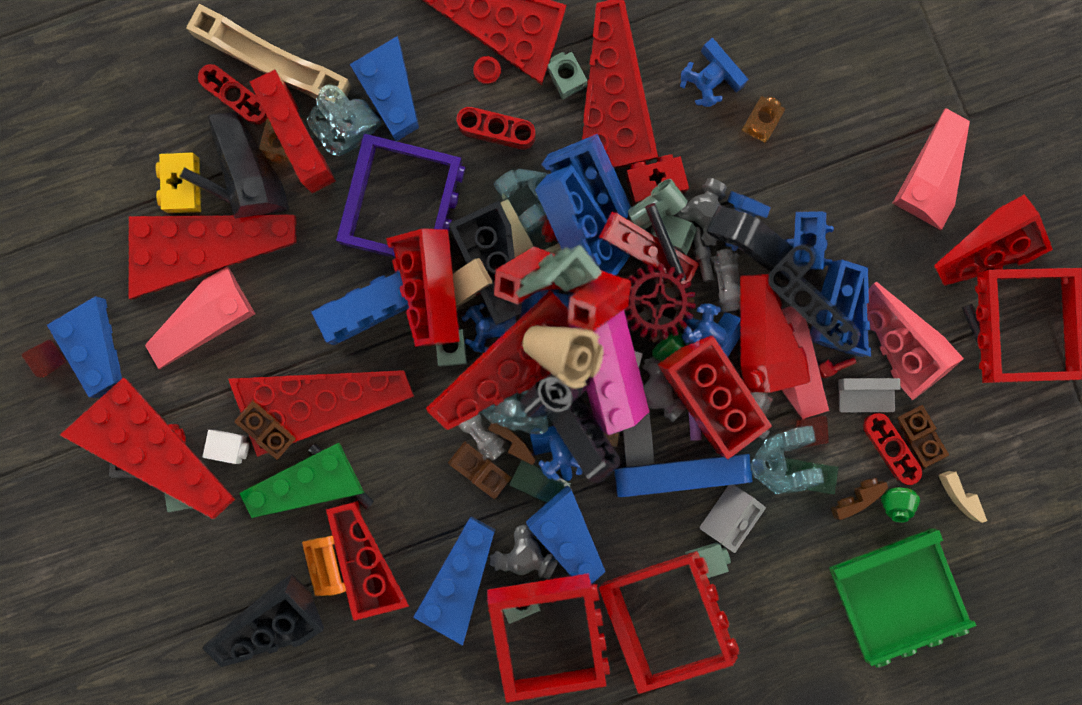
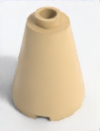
M534 326L526 332L523 338L525 352L563 384L573 388L586 385L584 381L589 376L594 378L603 358V346L598 343V334L587 329Z

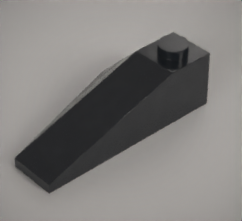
M236 112L209 115L208 119L234 218L288 211L289 205L283 183Z
M497 201L449 223L450 230L466 264L474 259H480L493 282L481 290L480 293L496 326L521 314L520 303L516 304L494 295L496 269L515 258L511 224L500 201Z
M291 574L270 588L210 639L202 649L220 667L252 659L253 655L267 651L271 654L278 652L279 648L292 645L296 647L302 645L322 632L324 626L311 592Z

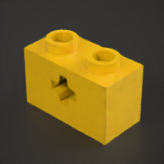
M194 153L159 154L160 162L156 163V175L160 179V190H157L158 206H161V210L167 213L201 212L200 188L179 177L184 167L200 175L199 157ZM179 178L182 180V184H178L177 188H175L173 183H178Z

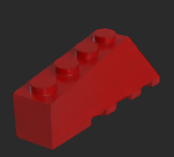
M419 229L386 238L388 248H393L396 259L392 260L394 270L400 272L403 285L399 287L401 295L408 301L409 308L406 313L415 346L444 345L460 342L448 229Z
M358 501L327 509L328 520L353 621L409 607L362 518Z

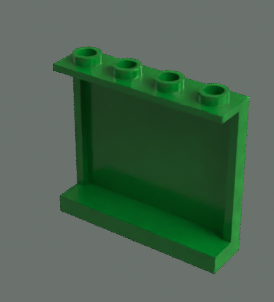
M930 528L829 567L863 658L869 665H875V667L888 665L891 663V658L899 655L901 657L914 655L917 653V648L925 645L927 647L940 645L943 643V638L951 635L953 637L966 635L969 633V628L976 626V623L969 619L940 545L943 539L939 530Z

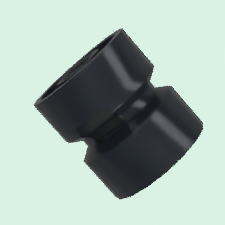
M550 373L539 384V398L547 408L553 411L561 412L567 410L588 388L589 378L584 381L586 385L583 387L573 388L563 384Z

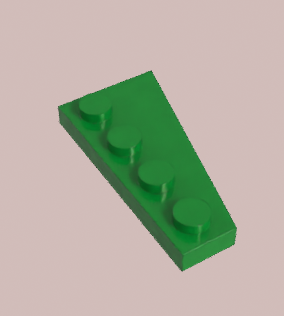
M337 443L239 494L251 518L358 495L364 493L340 443Z

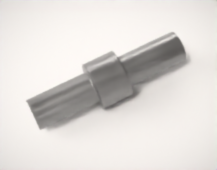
M696 227L698 230L694 237L696 249L693 251L695 260L699 262L703 282H710L714 280L710 259H712L710 247H707L701 241V236H703L702 227Z

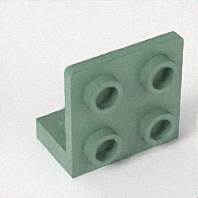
M581 245L570 250L568 247H565L555 256L553 254L546 256L538 264L541 268L536 273L533 271L521 280L523 286L516 291V294L519 297L549 285L552 281L565 292L595 280L602 272Z

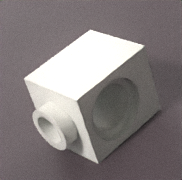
M208 430L203 458L240 464L242 459H246L248 455L249 443L246 442L247 436L219 430Z

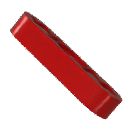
M209 64L200 69L198 80L207 91L251 124L258 125L266 121L268 117L255 94L216 65ZM209 73L211 75L216 73V78L223 83L222 87L220 88L212 81L208 83L209 80L206 76ZM230 88H239L241 91L240 98L235 102L228 101L226 98L227 91ZM247 101L255 108L260 105L259 110L261 114L259 116L254 114L250 117L252 113L244 106L245 102Z
M881 413L868 415L863 422V429L896 480L906 485L916 484L922 476L921 466L889 418ZM872 420H882L883 424L880 426L884 434L890 432L892 436L885 437L879 443L878 439L883 436L879 431L871 430V427L874 425ZM890 441L897 442L900 448L899 453L895 457L888 456L885 451V446ZM906 455L907 459L902 460L906 467H913L914 470L911 472L912 478L903 477L904 468L901 464L894 466L893 462L901 460Z

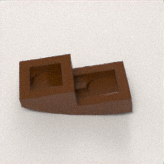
M496 418L493 419L488 430L513 442L508 453L533 465L537 458L529 445L509 426Z
M465 441L448 462L451 467L468 478L494 500L512 478Z

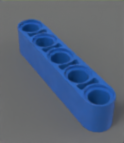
M750 454L733 455L728 460L724 457H713L614 470L617 497L753 482Z

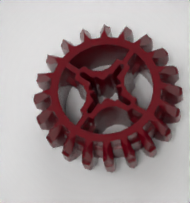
M663 264L658 266L657 273H654L652 265H648L647 275L639 268L637 270L639 280L632 275L628 278L633 287L630 286L628 307L624 309V312H630V315L626 316V321L628 323L633 319L636 322L631 327L633 332L639 326L643 328L640 333L642 338L646 336L647 331H652L651 340H656L657 332H661L662 339L666 340L668 339L667 330H670L671 334L676 336L678 335L676 325L682 329L687 327L682 318L688 320L693 318V315L687 312L686 309L696 308L695 303L687 302V299L695 297V292H685V289H688L692 284L690 281L683 285L680 283L685 276L683 273L674 278L672 276L675 272L674 267H671L668 273L665 274ZM655 280L652 294L635 295L637 289L642 284ZM664 281L675 288L680 300L666 295ZM659 289V296L662 297L661 300H664L666 305H661L656 315V309L653 308L654 305H651L649 300H653L656 297ZM635 304L649 309L651 324L639 316ZM665 309H679L673 321L659 325L662 312Z

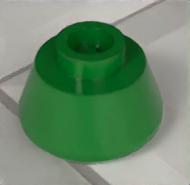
M678 330V335L676 336L669 332L668 339H662L652 350L653 358L662 362L679 348L687 346L681 337V331Z
M897 487L888 489L881 496V502L887 516L895 522L902 523L909 521L915 515L920 503V497L911 489Z

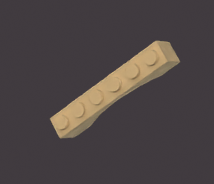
M201 4L198 5L186 27L196 39L265 74L275 69L287 85L340 111L352 88L348 79L323 66L303 60L264 41Z

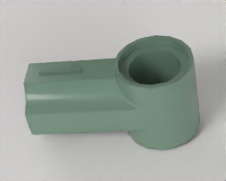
M666 179L652 190L651 195L629 209L628 214L635 225L645 230L652 225L645 210L647 205L655 203L661 218L666 215L672 216L686 206L688 201L672 179Z

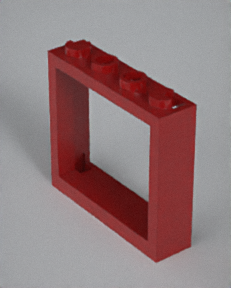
M1082 268L987 270L977 273L978 286H975V291L978 294L976 317L980 325L977 343L981 349L979 369H982V383L1082 380ZM1061 278L1066 372L1002 374L997 279Z
M698 551L605 581L599 587L638 694L732 666L738 658L739 648L734 638H730L727 630L729 627L728 618L725 612L719 609L717 589L714 584L709 583L706 575L709 572L707 563L703 557L700 558ZM690 565L722 654L652 675L619 587Z
M589 573L487 590L489 612L506 703L606 686L605 675L610 674L608 658H602L601 651L606 650L604 633L598 634L597 627L603 625L600 608L595 609L594 601H599L597 584L591 585ZM584 596L595 667L515 680L502 609Z

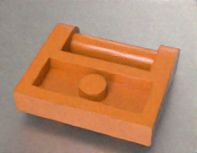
M333 536L302 542L315 596L334 595L345 592V584L341 582L333 549Z

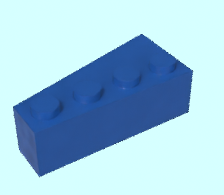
M573 165L546 175L535 191L561 249L568 247L570 250L581 245L601 271L616 276L630 256L599 238L607 219Z
M395 271V274L385 277V275L378 277L370 282L371 285L362 289H354L348 292L345 297L328 302L319 309L312 311L311 313L326 343L335 346L409 308L408 301L402 297L399 288L403 285L400 272Z
M472 516L469 518L413 617L462 646L495 529Z

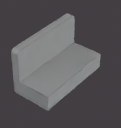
M900 378L838 379L839 412H894L895 390H900Z
M728 485L701 524L700 529L735 553L766 507L735 485Z

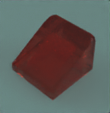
M51 339L22 354V357L36 377L44 378L66 363Z
M827 416L796 420L800 447L829 443Z

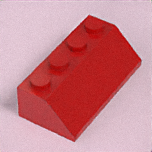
M711 335L679 348L658 364L715 452L727 460L772 427L714 336Z

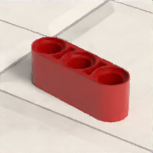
M465 107L457 115L458 128L467 137L521 150L530 148L535 142L534 125L527 120L474 107ZM469 116L477 119L476 125L471 128H467L462 124L463 120ZM493 123H500L504 126V129L499 134H493L489 131V127ZM521 129H526L531 134L530 138L525 141L517 139L515 135Z

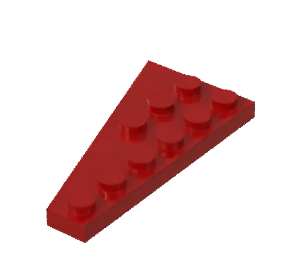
M422 0L543 85L547 64L550 63L567 5L552 0Z
M607 0L596 3L593 47L590 57V74L583 120L582 140L598 134L614 169L659 158L625 0Z
M234 215L129 216V299L133 300L141 297V295L153 291L156 292L176 283L185 282L223 269V267L247 261L249 258L296 244V216L256 215L242 218H234Z
M550 290L426 408L428 413L446 430H449L477 416L480 411L493 404L497 406L505 402V398L517 392L521 394L531 389L536 382L543 380L550 372L525 352L523 348L524 335L534 326L570 328L568 324L569 309Z
M404 370L228 379L240 412L254 400L296 438L293 443L415 397ZM250 436L257 457L267 454L268 452Z
M124 377L60 434V436L210 518L215 519L235 500L229 491Z

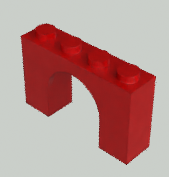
M274 69L250 81L301 183L311 193H314L336 182L325 158L319 152L297 111L299 108L288 86L278 72Z
M533 246L496 269L494 295L519 304L539 291L550 289L563 290L552 281L549 285L519 297L516 294V291L523 286L521 280L533 271L536 273L541 268L538 264L550 254L555 256L556 254ZM601 271L602 273L595 280L568 290L575 293L570 297L568 324L595 332L628 307L631 281Z

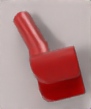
M853 357L834 366L828 359L818 366L820 376L822 378L831 377L841 369L856 364V359Z

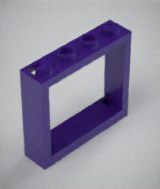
M364 134L336 241L341 245L396 258L393 248H388V245L354 237L376 147L450 166L434 229H448L449 235V223H452V220L448 219L450 209L456 208L459 193L455 192L457 182L462 183L465 167L462 166L461 158Z

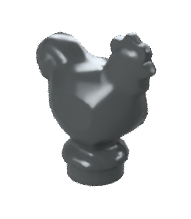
M707 178L705 184H702L704 194L695 196L682 210L674 214L675 217L694 222L702 227L703 236H701V241L706 246H714L716 241H718V239L707 234L706 229L717 207L721 206L718 199H723L726 196L725 191L727 189L724 183L713 178Z
M653 357L645 359V364L642 368L647 371L649 380L643 388L648 408H662L664 410V418L674 422L686 407L680 398H673L674 389L658 366L661 361Z
M524 524L517 526L514 531L515 546L510 553L503 554L495 551L493 555H490V565L495 567L496 571L501 569L506 572L509 570L518 575H525L533 570H537L540 578L544 577L548 580L558 563V560L552 554H548L545 557L542 555L539 544L533 538V532Z

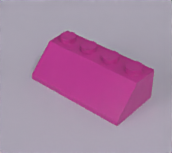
M624 310L594 332L599 336L597 338L599 345L603 346V358L594 378L589 376V385L586 389L593 417L607 435L635 426L649 413ZM569 324V325H570V328H573V329H582V328H579V327H576V326H574V325Z

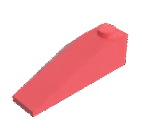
M947 108L944 109L892 204L939 230L943 228L955 206L970 121Z
M227 266L204 279L145 344L158 369L163 368L255 315L229 267Z
M878 282L869 288L867 321H870V329L876 332L882 345L879 348L882 354L887 356L892 366L890 371L893 378H900V387L914 400L950 372L964 358L943 335Z
M792 306L784 308L782 312L787 322H791L795 330L793 335L799 347L803 346L807 355L811 381L807 384L783 389L782 391L801 419L827 412L829 408L807 321Z

